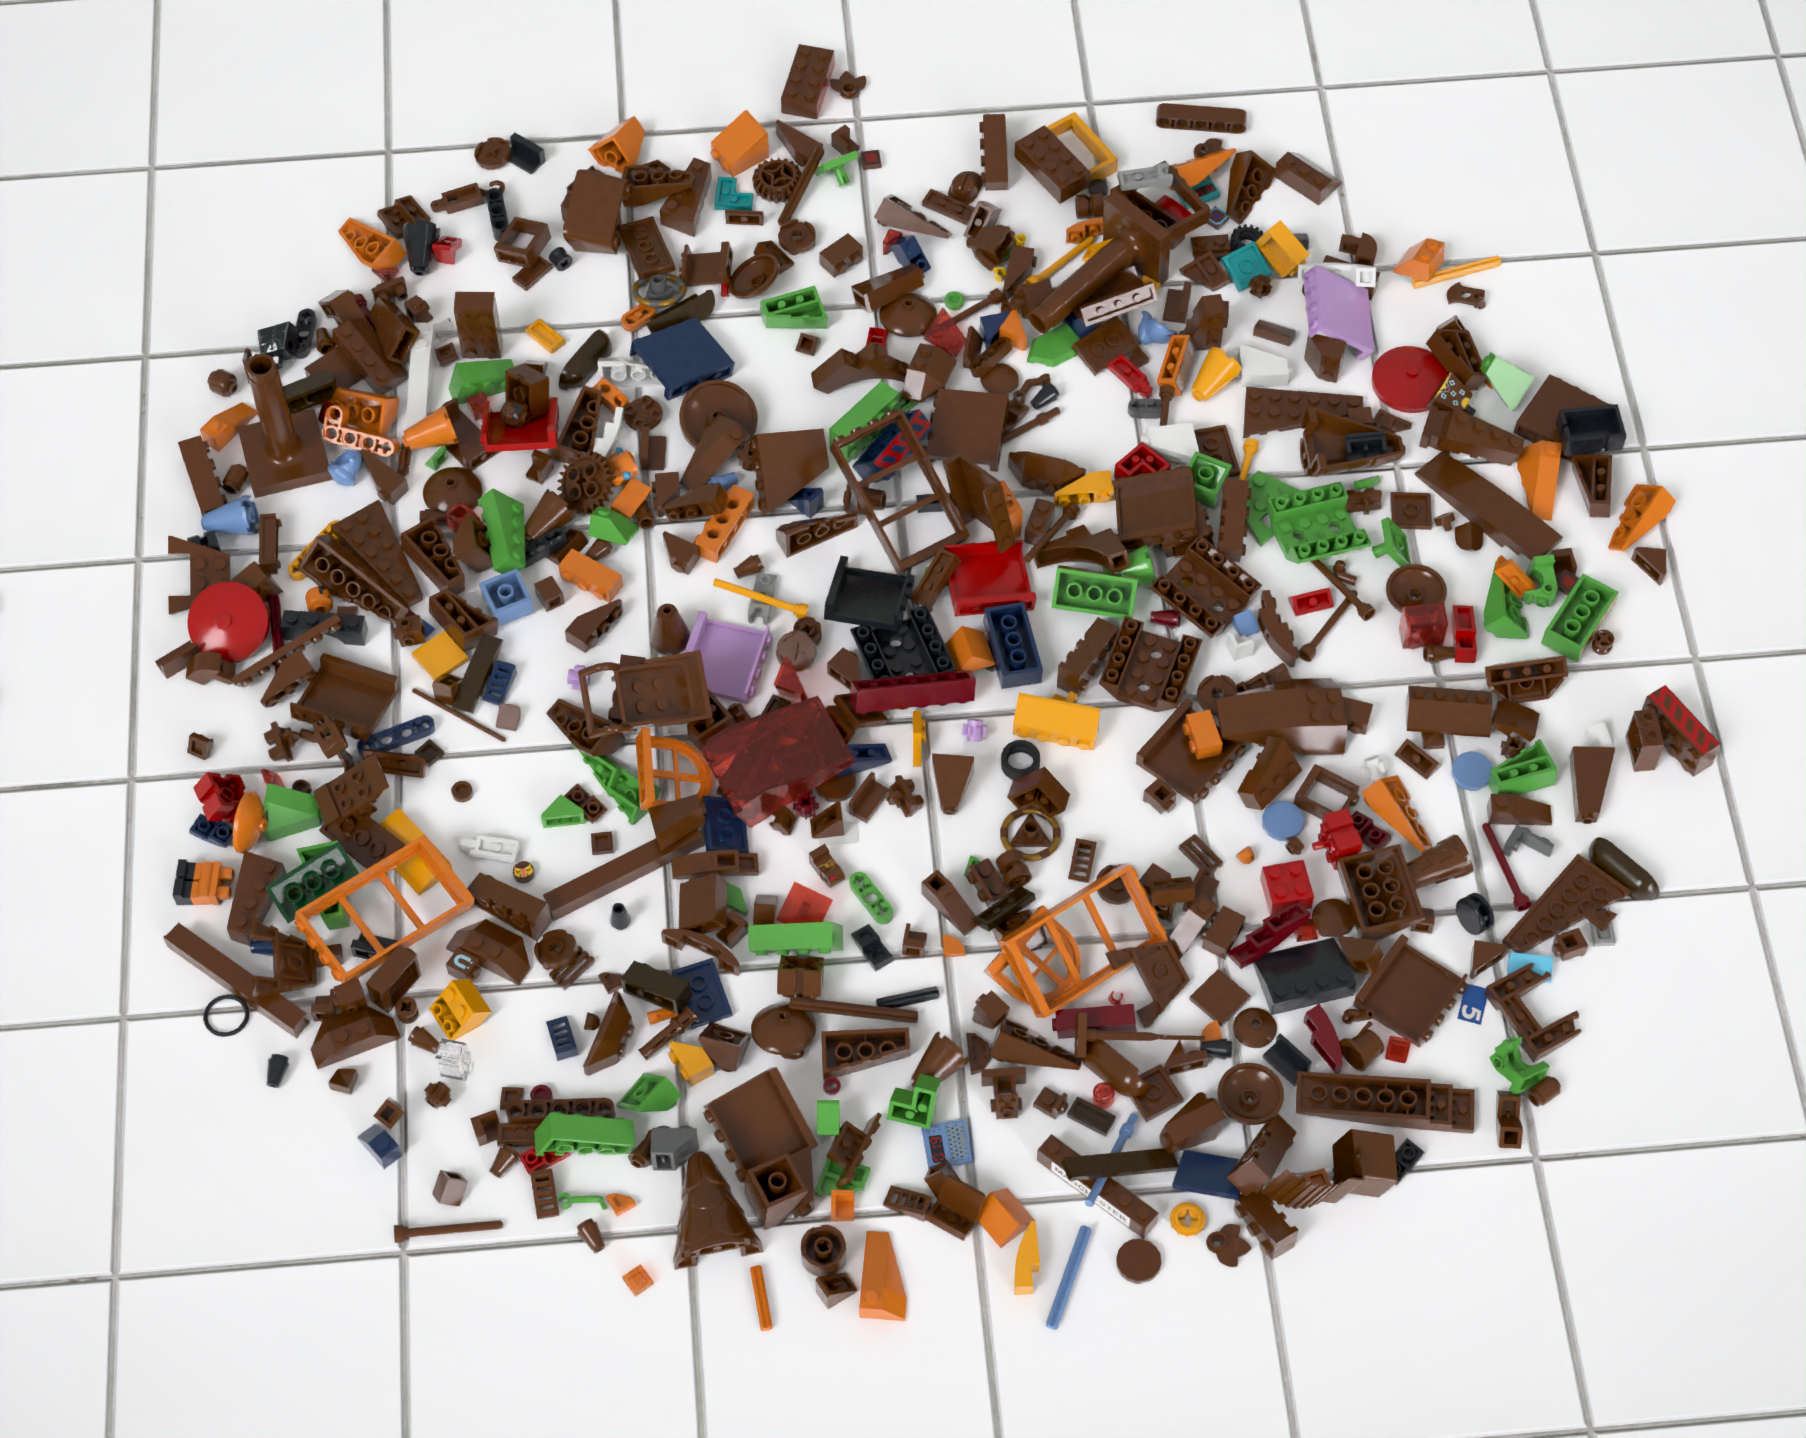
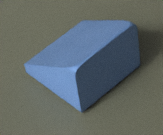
M1251 609L1233 616L1232 625L1240 636L1245 635L1248 637L1260 631Z

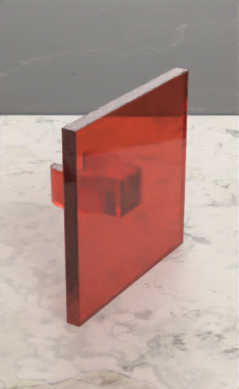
M794 881L776 920L783 924L823 922L833 899Z

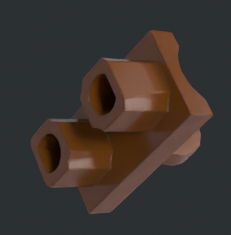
M382 276L380 277L382 283L371 289L374 302L378 296L389 301L396 296L401 301L408 298L406 282L403 276L390 280Z
M1369 487L1363 492H1357L1354 489L1346 491L1348 500L1345 507L1348 513L1363 511L1364 515H1369L1370 510L1381 509V490Z
M276 721L270 723L271 729L263 734L265 741L269 745L276 744L275 747L268 750L269 757L274 762L283 758L287 762L294 760L291 748L295 747V742L299 740V733L292 731L290 727H279Z
M902 775L895 776V782L888 790L890 795L886 799L889 805L896 804L897 808H901L907 818L911 817L914 810L920 809L924 804L921 795H912L915 789L912 779H903Z

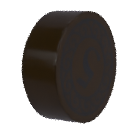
M1102 179L1090 181V187H1088L1089 194L1102 193L1104 196L1107 193V183Z

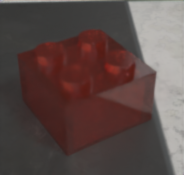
M1444 603L1403 606L1398 628L1402 649H1418L1429 644L1443 646L1448 627Z

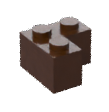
M349 289L336 290L318 301L326 317L334 318L338 326L350 319L364 318L368 323L365 311L361 307L359 308L356 303L357 298L355 294L349 291Z
M709 689L708 694L713 718L687 724L688 738L699 751L707 748V745L712 743L725 730L726 732L734 730L732 715Z
M1044 766L1013 780L1007 798L1018 810H1024L1036 804L1050 818L1065 811L1070 793Z

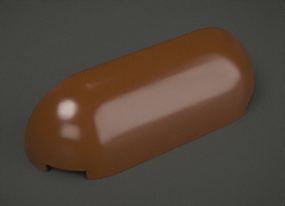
M1105 1041L1087 1042L1086 1057H1081L1082 1063L1117 1093L1126 1097H1136L1144 1094L1151 1088L1150 1083L1137 1074L1140 1070Z

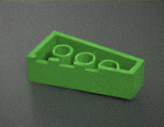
M338 840L297 848L301 864L337 843ZM339 902L320 913L329 931L350 927V918Z
M835 922L748 925L749 952L756 953V956H769L768 953L776 952V955L781 956L789 955V952L807 955L818 951V954L843 951V925Z
M552 1112L534 1131L536 1156H544V1152H555V1156H564L565 1152L577 1151L578 1155H586L594 1151H598V1155L628 1154L636 1145L634 1121L626 1120L622 1117L611 1119L600 1115L588 1117L583 1114L566 1115L562 1112Z

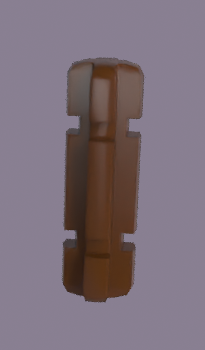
M404 443L401 444L397 472L406 477L409 474L412 451L409 446L405 448Z

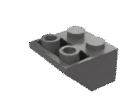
M665 1125L652 1128L650 1153L654 1171H676L693 1153L699 1151L697 1128H692L691 1126L670 1128Z

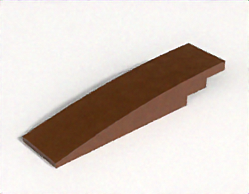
M1443 451L1414 474L1465 518L1483 528V533L1501 548L1506 545L1518 556L1522 553L1532 561L1534 556L1546 555L1562 541L1563 536L1493 483Z
M1297 1071L1295 1112L1297 1114L1400 1128L1474 1133L1475 1089L1453 1088V1084L1431 1083V1079Z

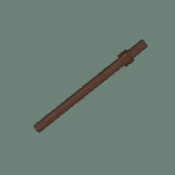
M1055 407L1046 413L1042 412L1036 415L1035 419L1005 434L1003 444L1038 425L1042 426L1048 423L1049 419L1061 413L1060 409Z

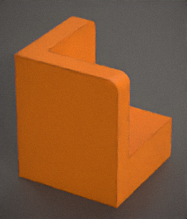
M831 1190V1221H854V1190Z

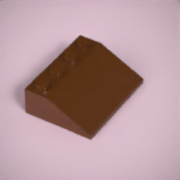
M1400 844L1338 858L1337 872L1351 909L1359 938L1380 940L1425 920Z

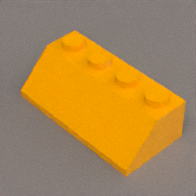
M1019 692L1013 722V735H1017L1020 738H1032L1041 742H1053L1061 746H1073L1081 750L1094 751L1099 731L1101 708Z

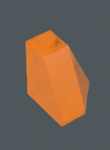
M634 115L621 122L588 148V150L599 165L604 167L610 166L615 168V171L623 173L625 166L637 164L645 130Z

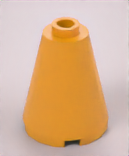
M1212 347L1208 351L1191 388L1192 397L1198 402H1206L1239 376L1242 371L1236 359L1226 357L1225 354L1227 352L1220 348Z

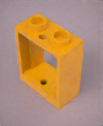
M1281 220L1268 229L1255 242L1261 254L1282 279L1288 274L1292 277L1298 271V265L1306 264L1305 259L1310 255Z

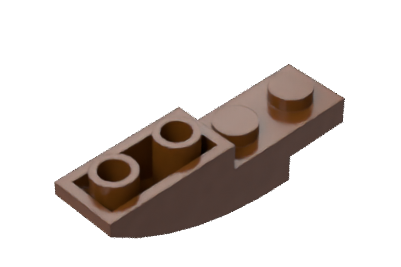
M1263 590L1260 600L1262 608L1258 610L1257 616L1259 628L1273 652L1290 668L1295 667L1296 659L1299 658L1297 646L1294 647L1293 630H1289L1287 622L1281 623V616L1275 610L1277 608L1276 598L1272 597L1271 591Z
M717 850L693 853L671 859L672 880L697 879L710 873H716L719 876H758L759 874L758 853H738V850Z

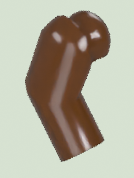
M301 728L299 738L317 743L313 735L315 731L312 732ZM328 733V734H326V735L324 736L325 739L328 738V736L330 735V733Z

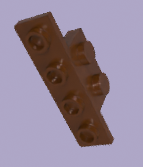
M879 1112L868 1120L863 1132L847 1120L841 1125L839 1135H836L826 1155L827 1158L843 1168L835 1185L836 1187L840 1188L844 1183L849 1184L856 1175L854 1169L863 1161L864 1156L862 1153L871 1145V1136L876 1133L881 1125L879 1120L882 1114Z

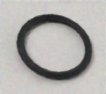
M219 996L213 999L205 1008L203 1014L204 1025L207 1030L216 1036L227 1037L235 1035L248 1023L249 1008L246 1002L238 996ZM224 999L238 1001L245 1011L242 1024L230 1032L214 1030L208 1022V1013L211 1007Z

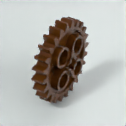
M581 451L580 455L574 454V460L568 459L569 466L563 465L565 472L559 473L563 477L557 480V482L561 483L557 490L562 491L559 496L568 504V510L571 511L573 509L576 514L583 516L585 514L591 515L592 511L598 506L605 507L604 501H610L607 496L608 494L613 495L610 489L616 485L611 482L616 479V476L611 475L615 470L610 467L612 463L606 461V457L597 452L588 451L586 453Z

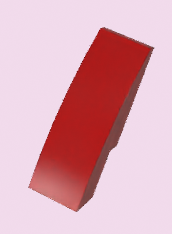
M1452 605L1455 663H1475L1477 645L1473 606Z

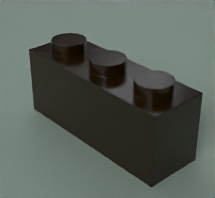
M635 960L620 979L624 993L677 1014L680 1013L692 996L690 983L686 979L675 977L664 970L660 971L646 963H640Z

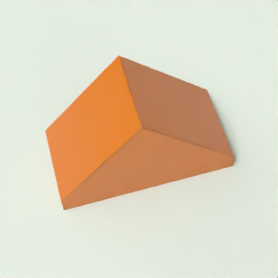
M1017 309L1012 310L999 328V338L1008 337L1013 347L1025 351L1027 337Z

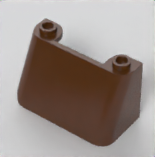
M578 169L563 225V238L574 251L617 255L618 248L621 245V238L615 231L622 200L629 199L633 194V184L626 179L587 169Z

